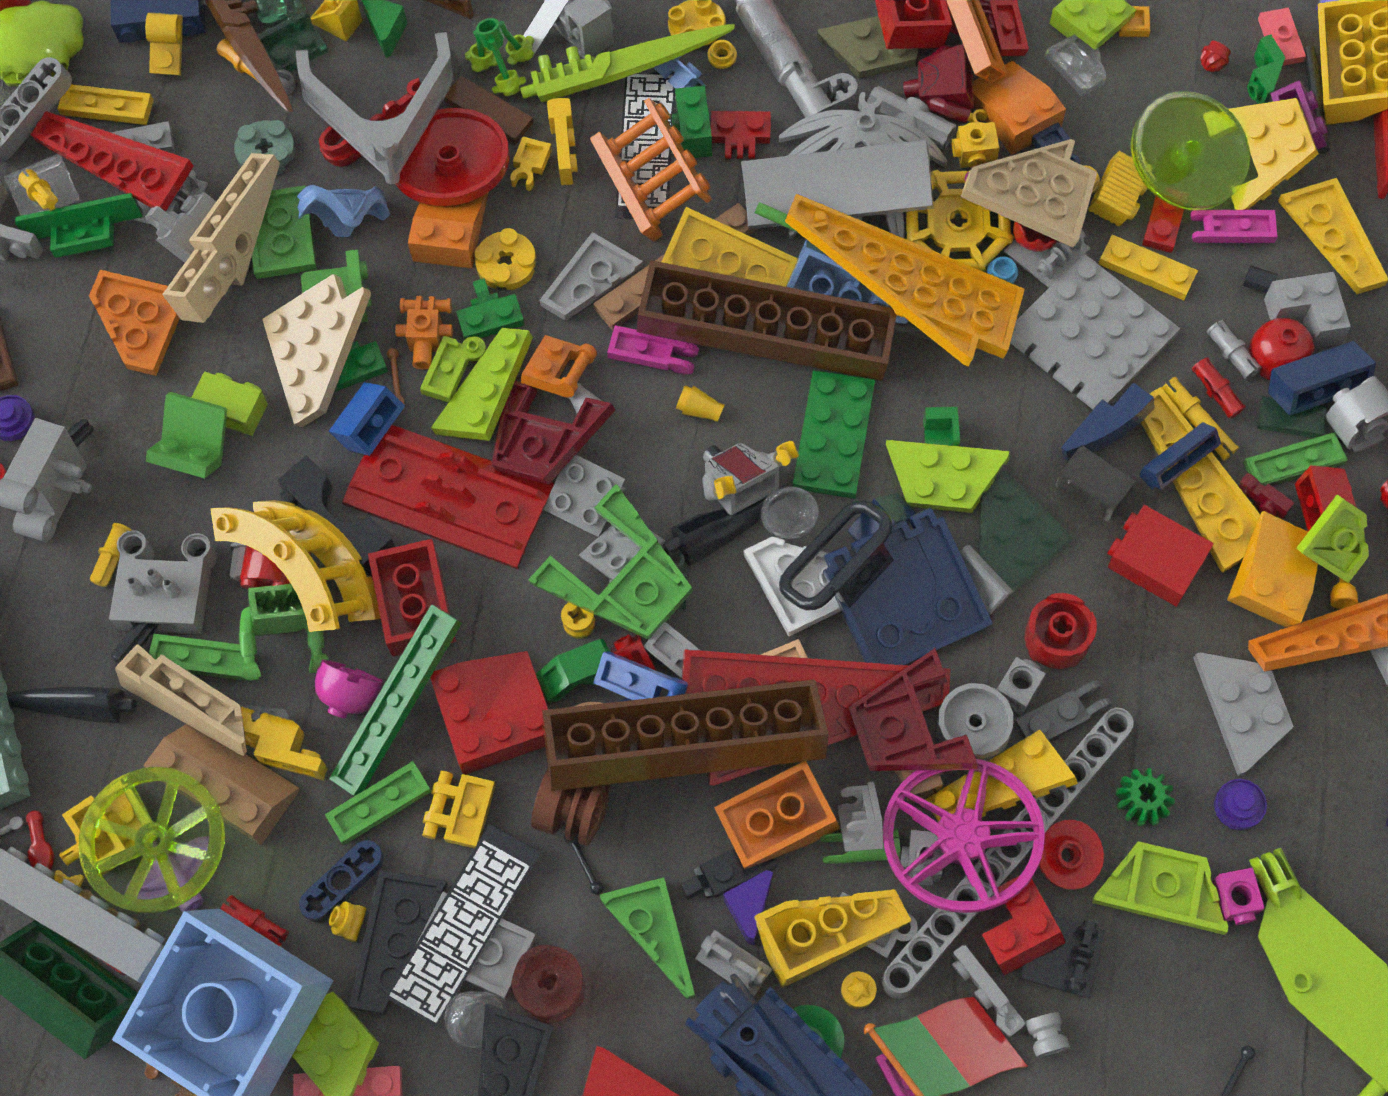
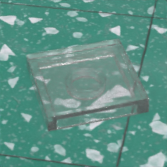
M59 154L4 176L21 216L49 210L48 208L43 209L37 202L32 201L27 196V190L19 183L18 178L22 171L29 177L25 171L26 169L34 170L40 179L46 180L49 183L51 191L58 198V202L55 204L56 208L83 203L67 166Z

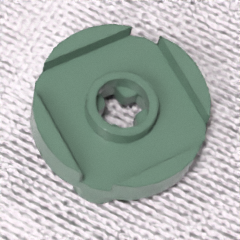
M263 120L239 128L238 137L234 144V152L240 167L243 166L251 153L273 154L280 163L277 175L286 170L284 166L290 160L291 162L294 160L296 155L295 142L292 134L282 121ZM263 145L273 146L268 148L267 153H262L259 149Z

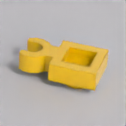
M522 137L513 159V165L516 168L510 177L513 187H516L518 180L524 178L527 179L526 190L531 191L533 189V174H543L552 152L550 143Z

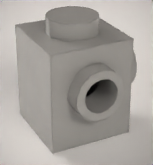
M911 830L908 847H901L900 863L902 866L908 867L937 840V836L928 831ZM938 849L908 875L911 878L944 854ZM942 870L932 877H927L918 885H933V881L939 882Z

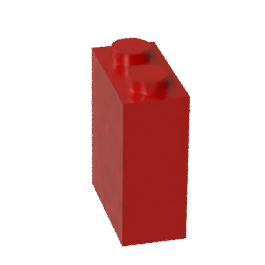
M1144 505L1139 514L1132 512L1123 527L1127 531L1123 540L1116 538L1107 554L1112 558L1107 568L1177 607L1214 543Z

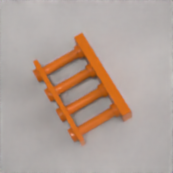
M647 98L644 102L650 114L615 139L613 137L608 139L601 132H598L590 140L640 232L654 242L663 236L658 226L661 223L660 219L696 194L706 203H709L712 198L707 191L711 188L704 175L702 173L698 174L694 168L697 165V161L688 149L684 150L681 145L684 141L681 133L675 126L671 127L668 119L671 116L661 102L656 104L653 100ZM657 124L663 137L630 161H622L619 155L622 153L621 149ZM670 147L677 160L642 185H636L632 179L635 176L634 172ZM683 171L690 184L656 208H648L645 203L648 199L647 196Z

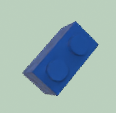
M364 382L328 432L348 451L370 456L405 405L386 386Z

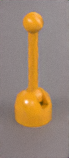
M1339 577V582L1333 586L1330 592L1331 606L1343 609L1358 604V593L1355 586Z

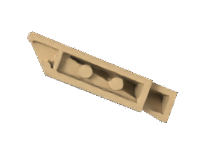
M138 644L115 667L120 685L126 690L242 756L246 754L247 748L241 706L162 654L155 660Z

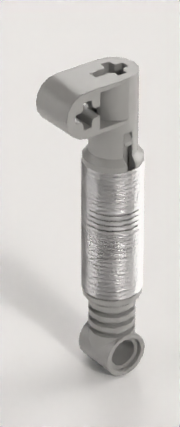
M734 0L737 5L736 12L752 37L772 73L781 86L787 87L805 118L824 111L854 109L858 86L856 79L849 74L839 73L818 82L812 72L813 66L809 57L773 0Z

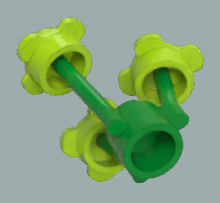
M495 18L484 19L477 25L476 30L473 31L477 43L472 45L469 51L465 53V59L471 62L472 70L476 72L498 65L501 73L494 79L497 86L492 88L493 93L501 92L504 96L514 95L519 92V86L526 83V78H519L516 70L507 71L499 48L502 47L505 36L508 40L505 49L510 55L507 61L510 65H515L517 62H525L533 57L532 44L534 43V38L532 36L525 37L520 34L513 36L508 31L504 21L498 22Z

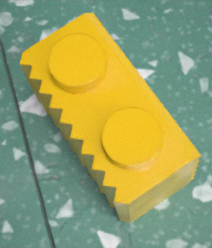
M1119 150L1106 167L1088 208L1089 212H1094L1095 215H1099L1101 218L1110 221V223H1115L1116 226H1121L1127 219L1132 220L1140 208V204L1136 202L1139 195L1142 196L1150 185L1151 180L1147 176L1151 167Z

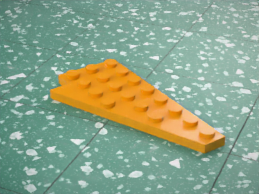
M799 194L795 195L785 222L890 305L898 316L905 317L966 366L970 365L976 348L1002 359L1005 357L1011 342L1024 288Z

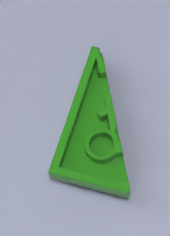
M664 877L600 894L601 901L682 995L686 999L695 998Z

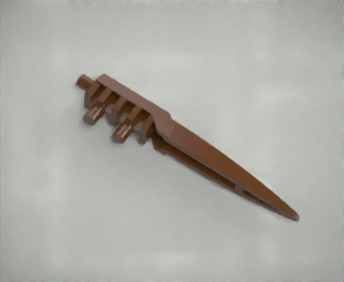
M204 0L225 37L246 67L287 112H293L281 80L250 24L248 14L258 11L255 0L244 3L241 0Z

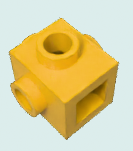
M973 122L958 126L957 137L952 139V153L954 157L959 158L960 168H972L997 160L999 143L994 122L981 124Z

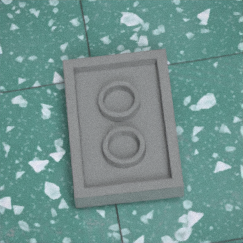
M442 892L422 934L424 933L425 929L427 928L428 924L430 923L434 914L438 910L447 893ZM501 919L464 981L506 1000L537 938L536 934Z

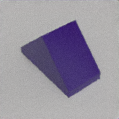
M768 870L723 894L724 903L746 942L751 945H755L758 934L754 917L764 912L773 880V872Z

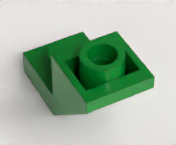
M1271 34L1260 38L1254 54L1255 63L1258 68L1253 70L1247 85L1249 96L1252 100H1256L1257 104L1270 101V93L1274 91L1285 60L1283 52Z
M604 639L595 640L557 655L536 673V677L548 702H558L578 684L596 685L594 680L603 652L610 651Z

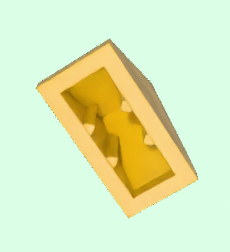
M324 0L309 19L313 25L344 41L350 38L363 21L357 0Z

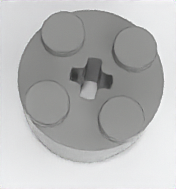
M1376 376L1366 379L1361 385L1352 390L1344 388L1334 395L1333 401L1335 403L1325 417L1349 450L1352 448L1354 452H1360L1373 447L1385 439L1382 433L1388 429V390Z

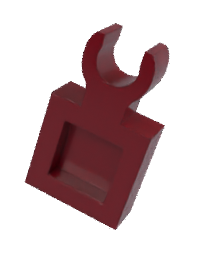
M1249 473L1239 482L1238 487L1245 496L1255 501L1253 505L1258 508L1260 514L1265 511L1283 520L1295 503L1267 483L1266 486H1263Z

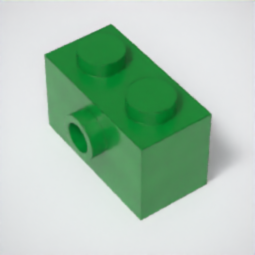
M705 85L675 88L677 113L672 114V124L678 129L684 139L681 143L684 150L688 149L694 158L712 156V136Z

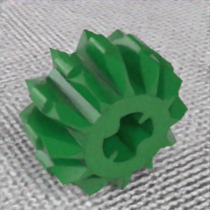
M1147 768L1144 775L1138 769H1134L1131 772V778L1127 776L1122 777L1120 780L1122 787L1117 788L1115 795L1122 799L1118 802L1117 809H1128L1125 816L1126 821H1130L1133 816L1138 817L1137 824L1139 827H1142L1146 820L1152 826H1155L1159 823V817L1166 819L1170 815L1167 807H1172L1175 804V799L1168 794L1173 791V785H1162L1165 779L1164 774L1154 778L1152 769ZM1144 792L1150 796L1146 802L1140 799Z

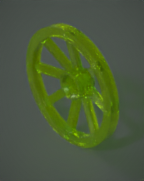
M166 767L137 769L112 781L91 803L84 816L79 834L80 863L93 889L113 905L137 913L167 911L189 901L212 878L223 853L225 842L224 821L215 798L204 785L193 777L176 769ZM152 781H166L167 784L156 823H154L135 786ZM181 785L197 797L202 807L167 828L178 787ZM123 792L142 825L139 830L102 819L106 809ZM203 819H208L209 843L207 851L174 842L175 837ZM97 829L135 841V846L96 862L94 846ZM160 837L159 845L153 847L154 840ZM170 852L203 861L194 876L181 888L168 856ZM144 855L124 895L113 889L101 874ZM155 859H157L169 894L153 899H136Z

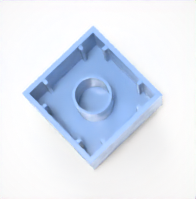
M221 909L184 911L112 1040L197 1096H270L334 980Z

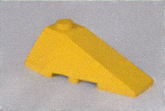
M895 889L856 893L852 896L834 898L828 896L819 897V899L785 901L754 917L766 957L781 988L827 967L911 922Z

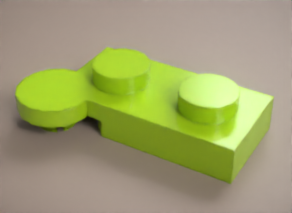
M443 336L420 387L421 394L449 403L458 388L469 361H478L486 351L485 342L481 338L473 336L468 337L461 344L456 339Z

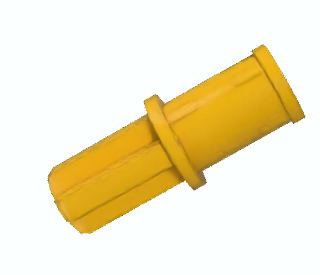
M32 169L25 170L29 177L22 171L18 181L27 190V196L32 201L37 202L43 209L48 208L50 211L56 209L55 204L58 202V198L51 191L49 183L46 180L40 179L38 174Z
M113 523L104 547L98 550L100 556L90 576L92 583L101 587L108 586L119 562L118 539L123 533L132 529L123 524Z

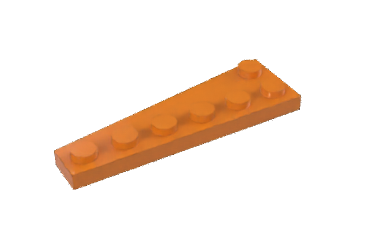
M1388 593L1249 640L1248 650L1265 672L1387 647Z

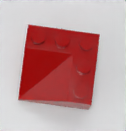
M527 651L464 661L436 670L431 675L430 679L458 764L464 775L545 747L542 710H548Z

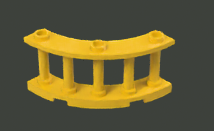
M276 500L253 502L254 512L230 507L211 508L215 541H230L247 545L275 563L290 581L299 597L306 616L309 632L340 629L338 616L348 615L349 622L381 618L374 582L371 576L367 577L359 561L362 559L360 554L345 535L324 517L312 510H304L294 506L295 504ZM308 552H312L325 565V568L319 569ZM327 580H335L344 602L334 604L326 583Z

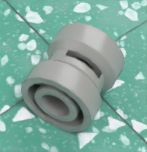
M1059 1012L1041 1015L1025 1022L1028 1033L1033 1035L1034 1039H1038L1033 1045L1037 1058L1056 1054L1070 1048L1068 1038L1063 1034H1059L1062 1025Z

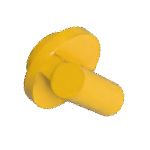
M347 901L341 903L340 906L334 907L329 917L332 934L343 937V939L351 942H357L367 908Z

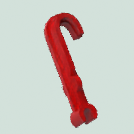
M417 78L410 81L406 87L407 93L396 102L393 100L387 102L383 107L382 113L375 114L369 120L385 121L402 114L421 85L420 79ZM329 126L319 138L320 151L325 160L334 166L343 167L348 166L362 156L345 139L338 145H335L342 137Z

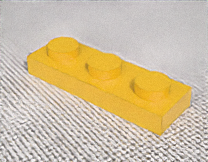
M71 84L69 89L60 98L57 109L64 116L147 125L154 100L150 93Z
M1115 235L1111 236L1098 263L1100 266L1183 301L1198 272L1194 268Z

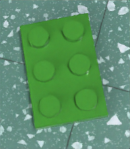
M306 185L271 191L252 254L253 270L256 279L317 270L311 213L305 214L301 219H298L299 210L297 207L299 198L297 196Z

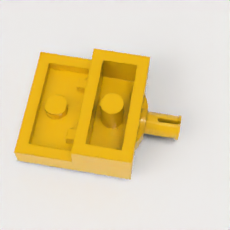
M124 779L97 798L91 795L62 814L74 833L77 843L59 855L63 862L69 866V864L85 854L89 857L96 870L105 875L142 850L143 845L151 839L157 840L162 835L129 783Z

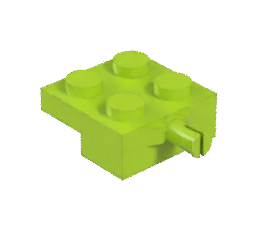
M1063 0L1053 8L1049 24L1071 41L1077 36L1096 51L1134 18L1136 9L1125 0Z

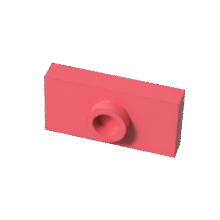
M1289 8L1261 12L1258 21L1265 37L1271 34L1285 56L1283 66L1304 62L1306 54Z

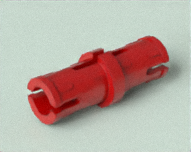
M1208 357L1200 360L1192 367L1191 370L1208 390L1206 392L1207 395L1215 399L1229 419L1236 417L1246 408L1231 389V382L1221 376Z
M230 895L226 899L229 902V906L225 903L222 904L221 910L278 946H282V943L279 942L280 939L284 942L286 941L289 931L267 919L265 912L262 910L252 909L234 895Z

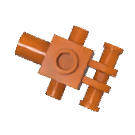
M416 296V300L400 298V313L407 312V323L396 324V337H406L409 350L413 352L412 366L421 370L429 369L432 362V352H437L442 337L453 336V325L443 324L439 313H452V299L436 300V296H429V301H423V296Z

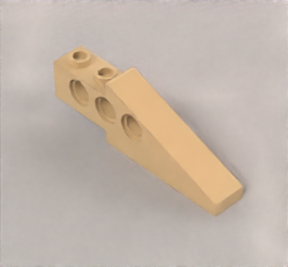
M251 153L188 240L194 247V251L162 294L181 320L204 323L212 314L213 309L222 296L226 294L230 285L242 286L244 284L280 165L275 155Z

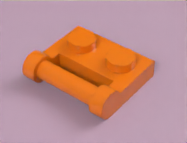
M545 335L522 372L521 383L570 398L577 391V383L587 365L591 364L596 358L597 350L590 344L579 346ZM569 360H575L568 375L559 379Z

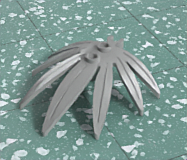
M861 92L858 102V108L861 112L854 110L820 112L798 121L779 135V143L816 133L797 146L788 156L820 152L833 141L837 142L829 151L926 139L930 159L945 168L947 167L946 157L923 132L898 118L877 114L881 109L882 96L877 94L876 101L869 104L865 101V92ZM936 188L932 191L934 202L939 197ZM903 212L884 214L889 232L904 238ZM855 217L856 219H859L861 221L863 219V217ZM790 229L789 239H793L797 232Z

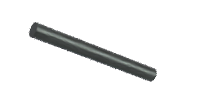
M1306 46L1303 49L1306 54L1304 63L1308 91L1314 92L1319 107L1314 110L1317 117L1322 116L1326 124L1315 47ZM1328 133L1324 134L1327 146L1318 149L1319 154H1325L1330 151Z

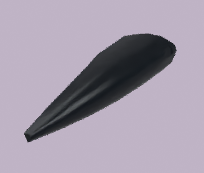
M786 484L779 487V490L733 515H730L723 508L698 514L672 527L671 531L674 538L663 544L664 550L668 555L680 550L688 566L695 564L755 524L792 489V485Z
M55 687L6 693L9 706L91 722L119 723L121 711L134 712L136 710V700L124 698L125 692L119 688Z

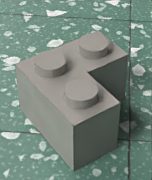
M568 0L553 24L571 46L578 48L579 55L583 59L588 54L594 57L614 44V25L611 17L613 9L608 0Z
M1334 272L1272 281L1264 298L1270 320L1290 318L1303 322V325L1313 337L1315 348L1341 344L1351 328Z

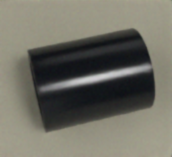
M1250 265L1243 286L1267 294L1272 281H1276L1278 274Z

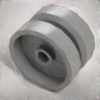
M978 683L962 685L955 688L945 697L939 709L936 723L937 741L941 743L967 734L975 758L989 761L1004 752L1013 730V711L1008 700L997 689Z

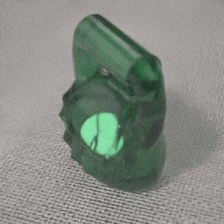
M255 0L258 7L256 13L262 23L297 19L306 11L303 0H291L295 11H288L283 0Z

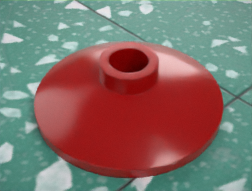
M1063 820L1052 824L1045 832L1044 849L1039 864L1042 873L1052 884L1063 889H1080L1091 884L1099 875L1104 862V851L1100 838L1090 826L1077 820ZM1064 849L1070 852V859L1067 862L1062 858V851Z

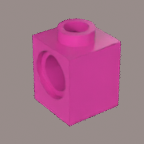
M1253 868L1222 873L1212 881L1220 898L1218 903L1224 921L1234 920L1235 925L1251 923L1256 920L1255 916L1265 909ZM1232 891H1238L1245 896V906H1240L1233 901Z

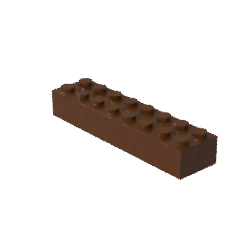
M650 260L638 312L637 332L883 381L888 365L897 314L891 307Z
M815 680L542 710L551 791L826 759L829 733Z

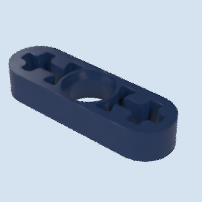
M370 840L357 843L301 896L299 901L301 913L311 922L326 920L334 907L340 906L341 903L349 899L382 867L384 855L380 847ZM374 850L375 852L372 854L374 858L373 863L363 862L358 867L362 874L357 877L348 864L352 861L356 867L363 860L360 855L363 851L371 853ZM345 872L350 874L351 883L346 889L336 890L333 887V879L338 873ZM326 886L336 898L332 901L327 896L321 902L323 909L319 913L316 910H312L309 913L308 911L311 909L309 902L313 898L317 901L321 900L326 895L322 888Z

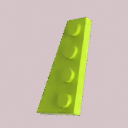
M501 328L432 425L431 429L436 435L490 441L533 339L529 330Z

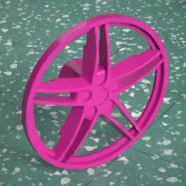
M976 759L978 769L916 770L896 789L885 812L883 843L892 871L910 893L923 902L942 910L972 913L986 911L1008 902L1028 885L1036 873L1042 858L1045 840L1044 823L1035 798L1028 788L1012 773L1001 766L982 759ZM952 770H969L955 813L953 814L910 793L919 783L936 774ZM977 771L981 772L982 775L975 810L964 807L974 773ZM988 775L1000 780L1017 794L1025 805L1031 821H982ZM907 797L942 818L937 823L903 800ZM899 808L913 817L912 820L937 836V840L905 869L899 861L893 839L894 822ZM1033 828V832L992 836L990 829ZM1033 841L1031 857L1025 870L1011 886L999 892L985 854V849ZM938 849L944 854L911 878L908 875ZM976 859H979L994 894L992 897H988L972 865V862ZM953 862L957 865H962L972 887H975L981 900L966 902L948 900L928 892L918 884L927 877H932Z

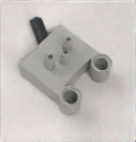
M38 418L34 419L7 472L0 480V506L17 512L13 522L15 533L45 543L50 541L73 492L77 494L91 492L92 485L80 479L87 464L77 449L93 433L94 428L87 419H81L79 422H76L68 431L63 426Z
M131 530L123 533L117 542L120 557L109 616L110 622L118 631H129L111 653V658L118 664L137 644L142 647L153 632L202 634L211 569L218 560L217 552L205 535L200 533L191 534L183 540L181 551L187 561L153 560L154 550L141 532ZM142 546L138 552L130 554L134 547ZM206 549L201 556L193 557L197 550Z

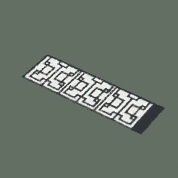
M639 72L625 77L621 134L650 114L644 102L647 98H650L656 104L661 102L666 107L671 116L668 122L671 127L673 126L672 114H674L675 88L668 80L674 73H671L666 79L658 72ZM657 124L621 149L622 153L619 155L622 161H630L663 137ZM670 147L634 172L635 176L632 179L636 185H642L671 164L672 150ZM670 180L647 196L648 199L645 203L648 208L654 209L669 199ZM617 189L615 219H633ZM668 214L660 220H667Z
M489 825L395 978L385 998L437 1027L539 857L540 852L500 829Z

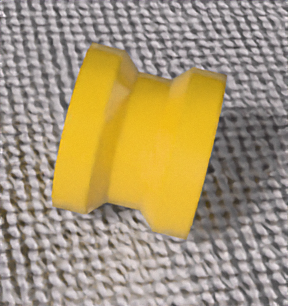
M569 602L563 607L561 620L565 632L575 639L588 637L595 628L594 614Z

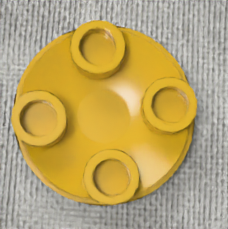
M688 0L672 7L668 12V29L671 36L726 25V17L723 10L712 0Z

